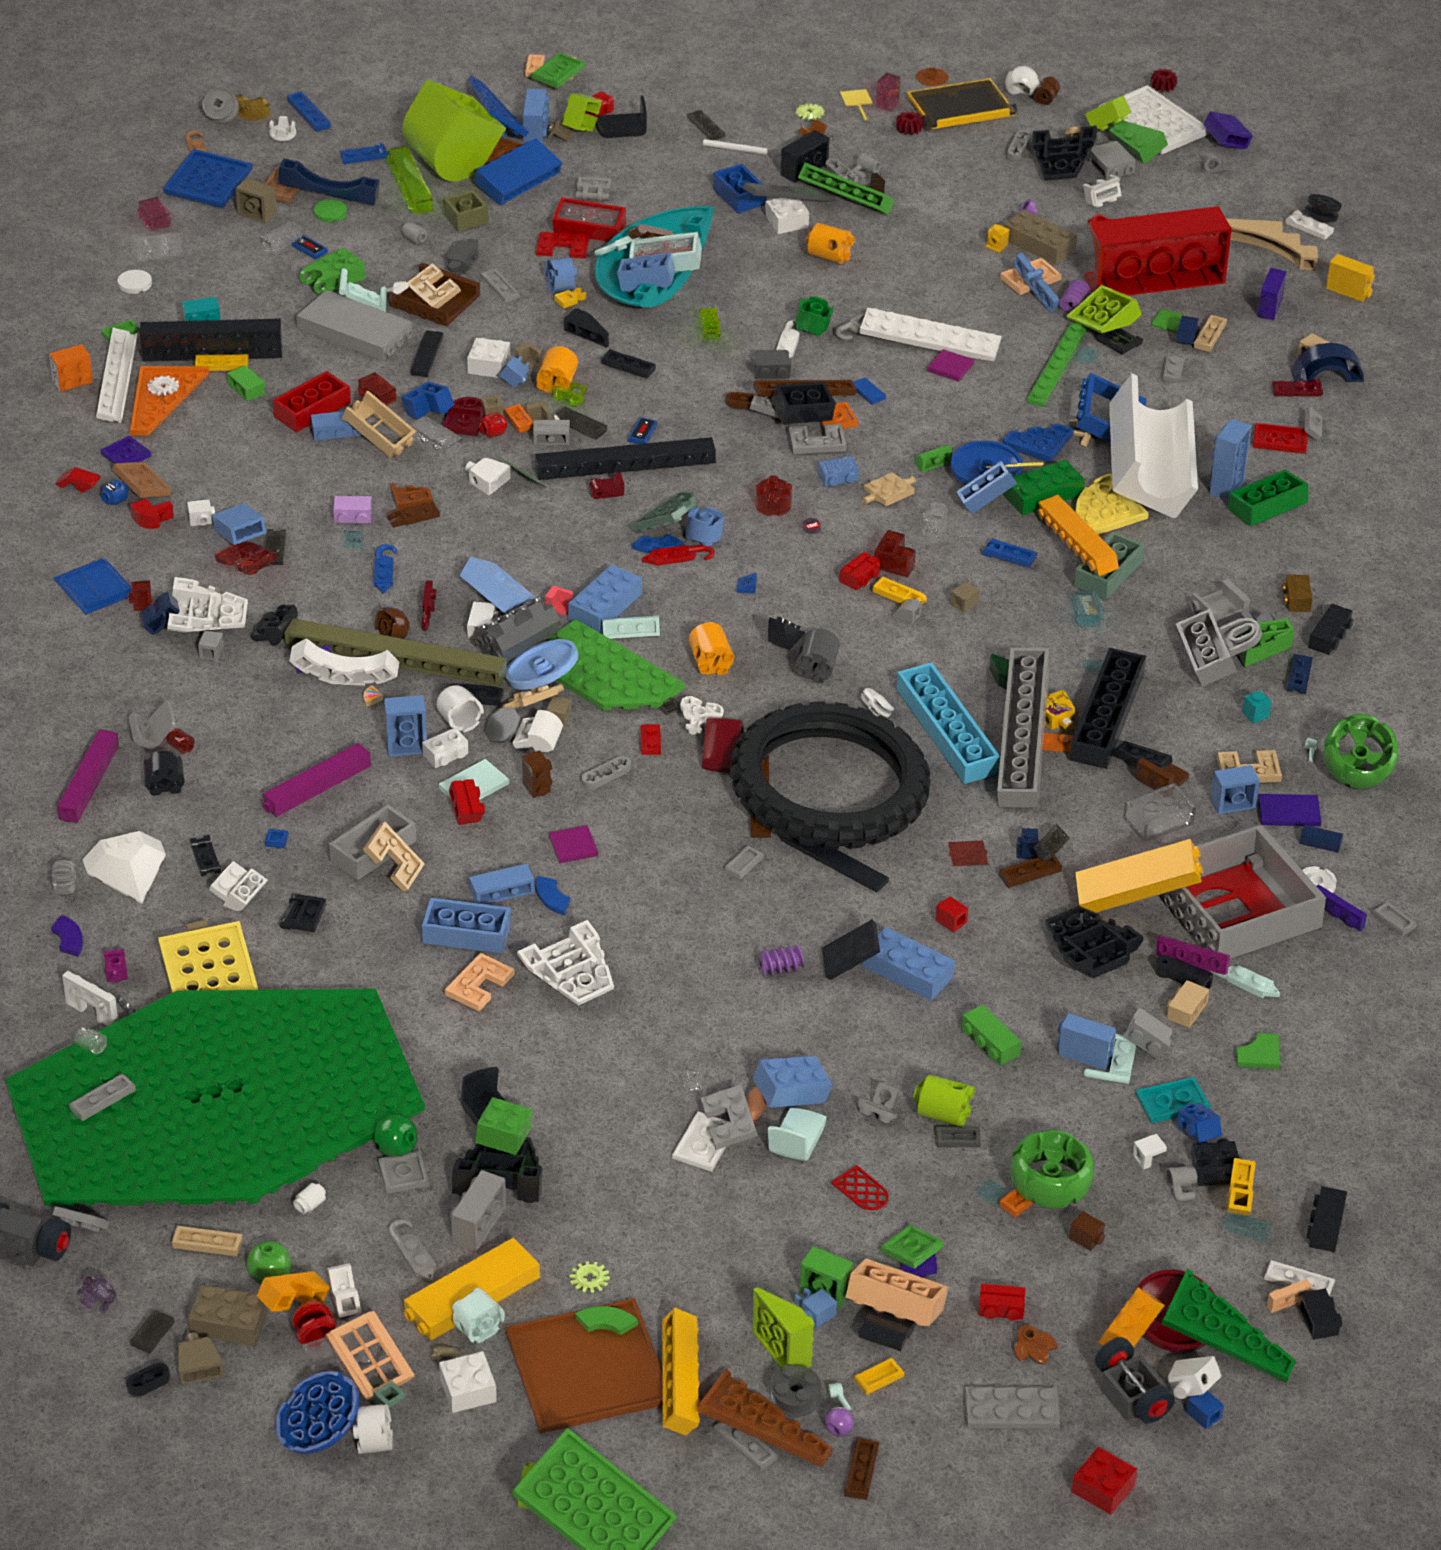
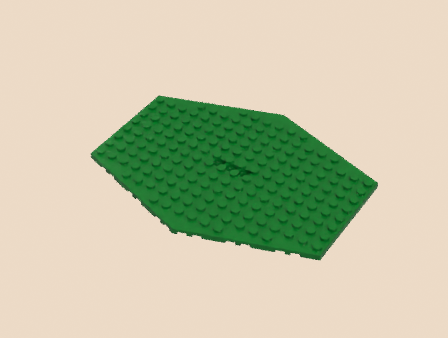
M376 989L175 991L5 1079L44 1206H72L74 1203H86V1206H94V1203H108V1206L142 1205L144 1202H156V1205H164V1202H178V1205H212V1203L217 1201H226V1204H234V1201H248V1204H255L266 1194L276 1193L278 1188L286 1183L292 1184L316 1171L318 1166L326 1161L330 1163L336 1160L335 1157L343 1152L348 1153L374 1139L378 1122L381 1119H385L387 1114H400L410 1119L425 1111L422 1096ZM122 1073L135 1085L136 1091L84 1121H81L70 1110V1103Z

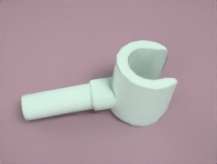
M1307 738L1305 743V749L1309 750L1308 762H1313L1314 752L1317 748V740Z
M840 1383L829 1384L828 1393L830 1398L838 1397L843 1407L851 1410L852 1408L843 1395L842 1385Z

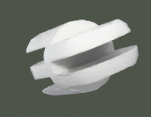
M865 688L863 690L864 693H861V700L867 705L868 709L877 717L879 715L890 717L891 711L894 710L892 705L873 689Z

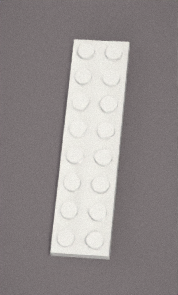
M867 308L860 327V334L938 351L945 349L966 357L995 361L1002 337L875 308Z

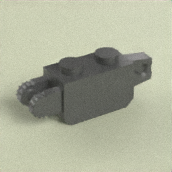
M469 238L467 241L459 240L455 243L447 255V269L451 273L460 276L472 268L474 260H477L479 257V251L477 250L479 240Z

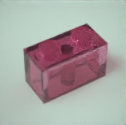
M886 72L877 81L876 108L891 112L899 103L900 76Z
M158 196L139 201L138 215L140 218H143L145 226H149L151 231L171 226L170 213Z

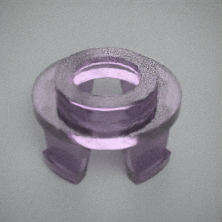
M86 1277L83 1280V1286L77 1291L78 1295L85 1292L80 1303L86 1308L90 1309L97 1300L103 1302L99 1310L100 1313H105L109 1309L110 1303H113L117 1298L112 1285L100 1277Z

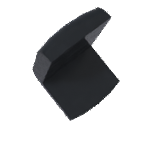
M640 96V113L598 115V127L602 136L605 138L643 136L647 130V111L644 96Z
M498 1067L481 1069L463 1077L462 1106L476 1126L493 1097L504 1100L497 1091Z

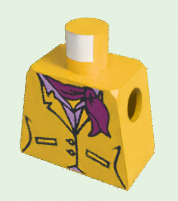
M1064 690L1049 694L1047 696L1045 725L1051 730L1062 727L1066 732L1071 731L1074 728L1073 722L1075 720L1074 705Z

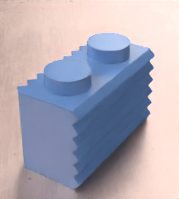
M850 455L846 458L840 457L839 459L833 458L829 461H819L818 475L824 487L836 486L837 484L859 481V468Z

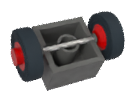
M1118 1337L1110 1340L1098 1351L1095 1357V1364L1103 1373L1101 1390L1126 1421L1136 1416L1144 1423H1153L1160 1420L1174 1405L1175 1397L1141 1354L1133 1358L1134 1347L1126 1338Z

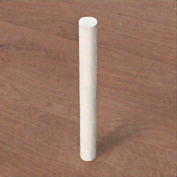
M703 140V145L759 154H767L768 150L767 148Z

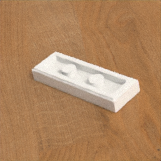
M1273 1260L1270 1261L1264 1280L1284 1286H1290L1294 1282L1307 1279L1312 1285L1311 1291L1326 1288L1329 1296L1335 1283V1279Z

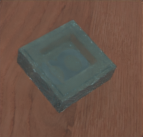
M1082 347L1077 355V360L1093 364L1099 355V350Z
M345 530V548L362 549L364 546L363 531Z
M990 1180L977 1192V1196L993 1206L998 1204L1008 1194L1007 1189L993 1180Z

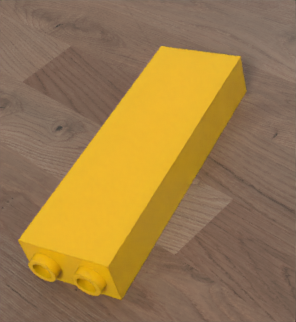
M1191 839L1075 872L1079 905L1097 913L1201 883L1200 874L1203 873L1201 863L1198 862V858L1201 857L1198 846H1194Z
M513 1237L404 1299V1316L409 1322L413 1321L418 1332L422 1336L426 1335L431 1341L455 1327L452 1307L456 1301L463 1300L474 1289L481 1288L493 1300L499 1302L539 1279L540 1264Z

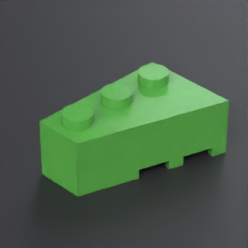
M1288 618L1259 623L1262 630L1259 642L1252 648L1238 654L1244 667L1292 648L1294 628ZM1252 630L1246 631V632H1244V633H1242V634L1236 636V638L1241 637V636H1243V635H1245V634H1248V633H1250Z

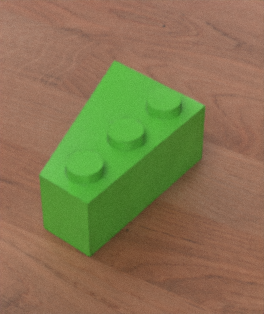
M1124 120L1116 123L1109 129L1113 141L1117 140L1128 153L1143 164L1151 160L1168 145L1164 132Z

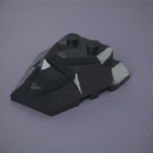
M1097 125L1081 127L1080 136L1051 139L1049 130L1033 131L1032 146L1044 181L1077 178L1096 142Z
M1081 906L1074 907L1045 920L1046 926L1064 961L1075 970L1083 974L1085 973L1091 978L1099 977L1127 964L1130 960V953L1136 951L1143 942V936L1128 925H1125L1123 928L1116 925L1115 920L1111 918L1108 922L1100 919V914Z

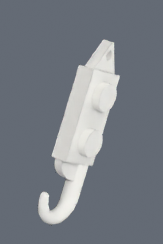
M790 320L786 323L776 349L788 350L789 358L793 357L800 337L798 331L791 329L792 326L796 325L795 320Z

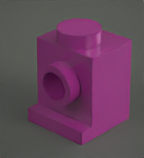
M124 949L103 951L107 982L128 980Z

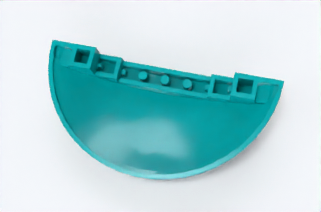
M714 206L683 207L649 216L621 231L607 245L629 236L631 229L643 224L670 230L674 235L698 232L703 250L715 208ZM631 243L627 245L628 248L618 252L616 249L600 255L595 266L596 280L603 292L619 302L638 307H654L669 300L680 290L692 273L690 270L675 272L672 284L666 288L656 287L654 284L641 283L634 292H621L617 272L621 260L627 259L630 256Z

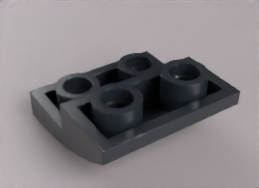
M872 1308L859 1331V1338L901 1351L907 1338H910L916 1323L906 1318H897L892 1313L881 1312Z

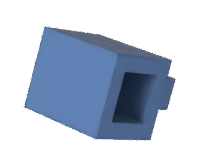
M513 356L498 375L513 387H516L519 383L523 384L528 378L526 374L530 369L528 368L529 362L523 364L521 356L518 358Z
M804 1288V1297L795 1294V1303L798 1306H802V1310L806 1315L812 1317L815 1328L836 1316L837 1301L823 1289L812 1295L809 1289Z

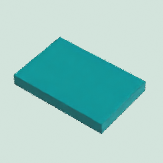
M1195 1077L1135 1090V1095L1151 1124L1178 1118L1177 1110L1185 1108L1188 1104L1201 1103L1208 1109H1211Z

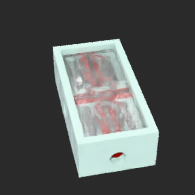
M698 232L636 239L631 241L629 258L672 253L675 272L700 269L702 247Z

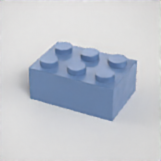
M527 89L523 112V126L529 133L526 137L523 136V142L532 141L535 138L543 142V138L547 137L550 110H548L549 96L546 95V89Z
M672 253L622 259L617 272L621 292H634L641 283L654 284L660 288H666L671 285L675 274Z
M424 696L384 698L386 740L389 757L423 754L422 742L427 740Z
M816 1056L763 1059L759 1061L753 1076V1080L769 1108L824 1103L833 1085Z

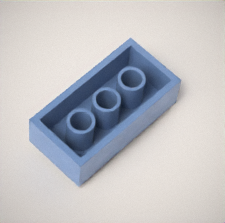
M1231 419L1227 425L1223 426L1221 433L1216 435L1214 439L1216 447L1212 455L1214 463L1210 470V473H1212V478L1209 481L1210 494L1229 500V492L1239 489L1243 484L1251 425Z
M611 564L568 603L569 620L577 619L600 633L603 630L602 619L616 618L642 594V577Z
M430 898L422 924L423 944L503 953L511 928V908Z
M885 927L878 934L880 953L862 963L863 967L931 1001L954 977L955 960L888 927Z

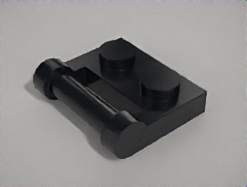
M1121 328L1097 334V341L1122 355L1134 347L1140 346L1143 342V338L1134 336Z
M293 894L289 901L290 906L287 913L280 921V928L315 932L326 907V899ZM302 905L297 919H293L298 906Z

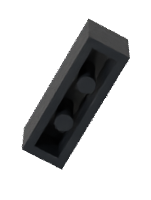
M1331 604L1310 634L1308 648L1330 655L1332 650H1336L1339 640L1344 639L1347 629H1351L1354 619L1351 618L1353 610Z
M1321 1186L1320 1195L1315 1194L1313 1207H1317V1209L1311 1212L1310 1223H1313V1226H1308L1306 1239H1310L1309 1247L1330 1252L1336 1251L1347 1191Z

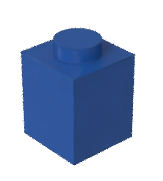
M1207 1390L1202 1395L1189 1396L1186 1413L1204 1429H1207L1222 1418L1224 1404Z

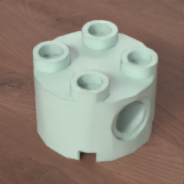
M481 1288L474 1289L463 1300L456 1301L452 1307L454 1311L453 1323L473 1343L475 1340L481 1343L495 1335L500 1329L497 1325L499 1322L503 1324L505 1319L504 1310Z

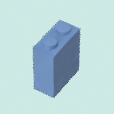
M245 503L212 515L215 531L233 545L267 533L264 517Z
M1068 1013L1065 1021L1061 1020L1058 1027V1032H1060L1056 1044L1059 1047L1058 1055L1106 1070L1113 1057L1116 1028Z

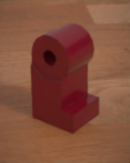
M616 473L614 478L593 479L589 483L592 497L600 499L624 496L622 474Z

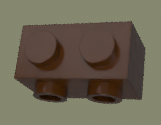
M540 750L522 756L523 785L533 798L544 796L551 792L552 778L550 770H552V764Z

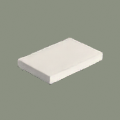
M698 1111L672 1154V1159L712 1172L726 1147L716 1148L711 1128L729 1123L730 1121L714 1116L707 1118L705 1113Z

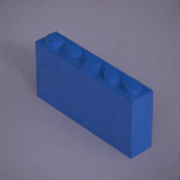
M535 138L532 141H527L519 148L516 147L508 154H503L495 161L492 160L484 167H479L476 170L474 182L497 204L502 205L560 173L563 162Z

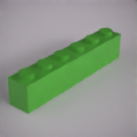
M804 163L798 176L799 179L807 184L824 189L886 215L889 214L895 201L887 194Z

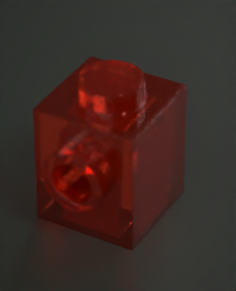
M150 580L131 582L132 592H129L128 595L129 604H133L134 611H141L152 605Z

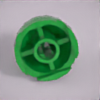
M387 1114V1117L381 1119L377 1124L374 1137L375 1143L379 1144L380 1149L378 1150L384 1156L402 1157L410 1153L415 1147L418 1137L417 1128L413 1121L404 1115Z

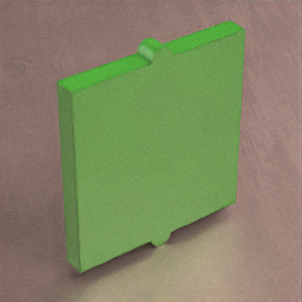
M1161 308L1151 326L1178 333L1180 319L1184 314Z

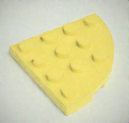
M1111 473L1097 478L1088 488L1085 487L1076 504V513L1098 535L1146 520L1149 514L1140 503L1113 491Z

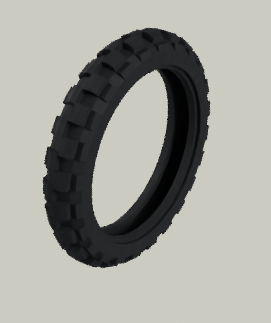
M824 701L811 702L809 705L798 703L786 706L785 710L779 708L766 714L763 718L756 720L747 728L746 732L741 734L732 752L730 764L732 787L736 796L741 798L740 802L749 814L755 816V819L769 830L774 828L779 836L791 840V838L797 839L800 844L811 847L814 844L823 845L824 849H839L840 846H847L848 849L862 848L866 843L874 845L886 841L889 836L892 838L908 828L909 823H914L921 815L922 809L926 806L929 797L931 780L927 761L924 760L923 752L917 743L912 740L911 736L899 726L894 727L895 725L891 720L882 715L877 717L870 710L861 707L855 709L848 707V704L835 702L834 705L825 704ZM811 737L837 738L860 744L880 755L893 768L900 786L888 800L867 810L850 813L818 811L794 803L778 793L765 778L761 769V763L774 749L794 740Z

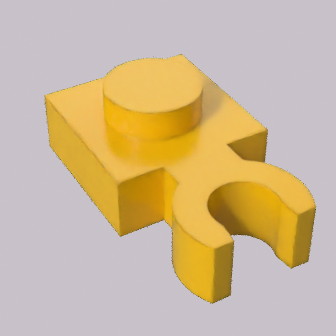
M581 287L574 289L573 292L566 290L554 295V301L563 309L578 304V300L586 299V292L582 293Z

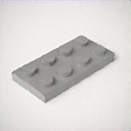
M966 1387L968 1428L1060 1429L1057 1388Z

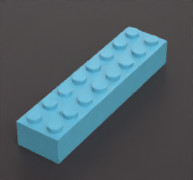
M931 662L897 672V691L963 784L998 775L1000 755L934 664Z

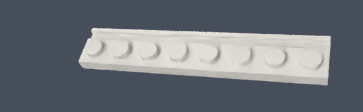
M117 328L112 329L96 418L122 422L137 333L132 335L129 331Z

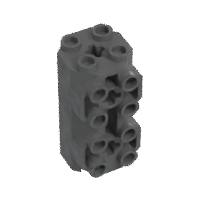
M538 596L523 602L519 607L507 611V614L494 618L489 624L486 623L478 627L479 632L478 637L475 638V643L483 654L506 658V661H509L529 648L557 634L560 631V628L557 629V625L560 624V618L554 606L545 604L546 600Z

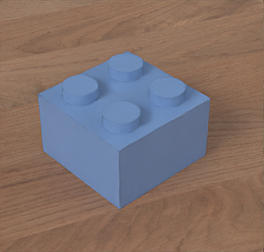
M1252 765L1214 771L1211 801L1218 814L1256 808L1260 780Z

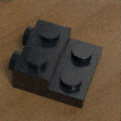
M1223 1138L1217 1142L1208 1143L1203 1141L1192 1144L1191 1157L1197 1173L1199 1186L1230 1184L1234 1158L1239 1159L1235 1141Z

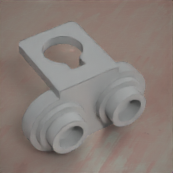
M880 1082L873 1101L863 1098L858 1099L859 1112L866 1115H871L872 1112H875L879 1115L878 1120L890 1123L898 1115L892 1109L899 1090ZM884 1089H887L891 1093V1099L883 1105L881 1104L880 1094Z

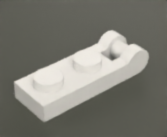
M1299 210L1293 212L1285 220L1286 224L1324 240L1334 232L1333 227L1306 217Z

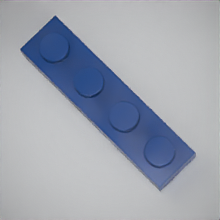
M302 91L287 95V101L316 132L331 127L330 121Z

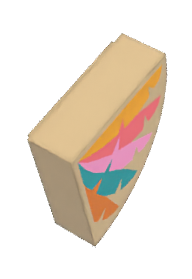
M373 685L364 692L365 706L368 707L383 700V695Z

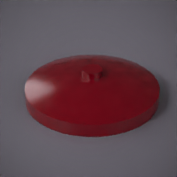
M1175 1269L1160 1270L1145 1277L1137 1286V1288L1139 1287L1149 1292L1165 1305L1145 1331L1143 1337L1163 1350L1176 1353L1192 1352L1204 1347L1205 1344L1162 1324L1186 1271ZM1193 1275V1276H1194L1195 1278H1197L1201 1283L1203 1282L1202 1279H1200L1199 1277Z

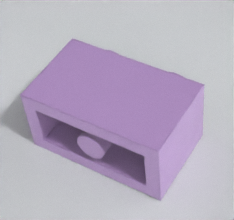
M335 496L334 523H371L372 496Z

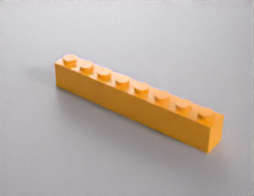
M1059 495L1038 502L1040 519H1044L1047 526L1051 527L1054 533L1058 534L1061 540L1067 543L1069 549L1072 548L1076 556H1079L1083 563L1089 566L1091 571L1101 576L1119 569L1116 552Z

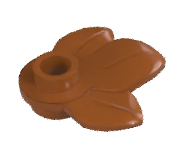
M1025 1325L1017 1333L1018 1342L1014 1346V1352L1019 1361L1031 1357L1040 1364H1046L1049 1350L1057 1349L1058 1345L1050 1334L1038 1332L1035 1327Z

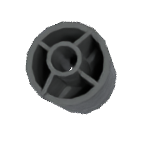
M821 628L809 630L804 635L795 665L798 676L813 679L816 683H824V680H827L832 675L840 647L839 639L829 630Z

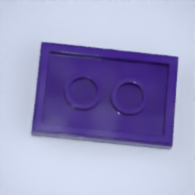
M1259 794L1261 825H1308L1321 827L1318 795Z

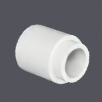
M311 1183L295 1197L293 1205L299 1212L305 1215L307 1212H312L325 1201L326 1192L320 1184Z

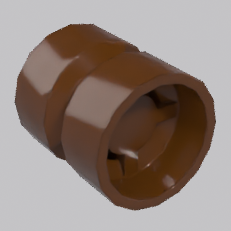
M1054 77L1043 78L1034 91L1035 101L1043 105L1051 104L1060 91V83Z

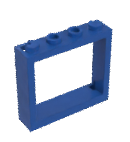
M1090 373L1087 378H1083L1080 385L1082 389L1078 397L1080 401L1077 405L1079 411L1076 415V427L1111 443L1110 423L1090 414L1092 393L1094 392L1112 400L1121 387ZM1138 395L1139 402L1146 406V398Z

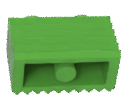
M246 365L227 373L228 385L246 401L265 394L264 380L256 376L255 372L246 367Z

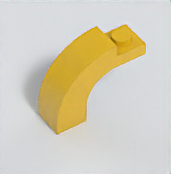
M1234 1158L1228 1192L1227 1213L1249 1217L1254 1192L1252 1191L1255 1161Z

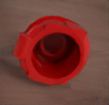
M319 1301L303 1303L296 1309L293 1315V1327L298 1332L296 1336L303 1347L318 1348L328 1344L329 1341L326 1334L338 1328L331 1311Z

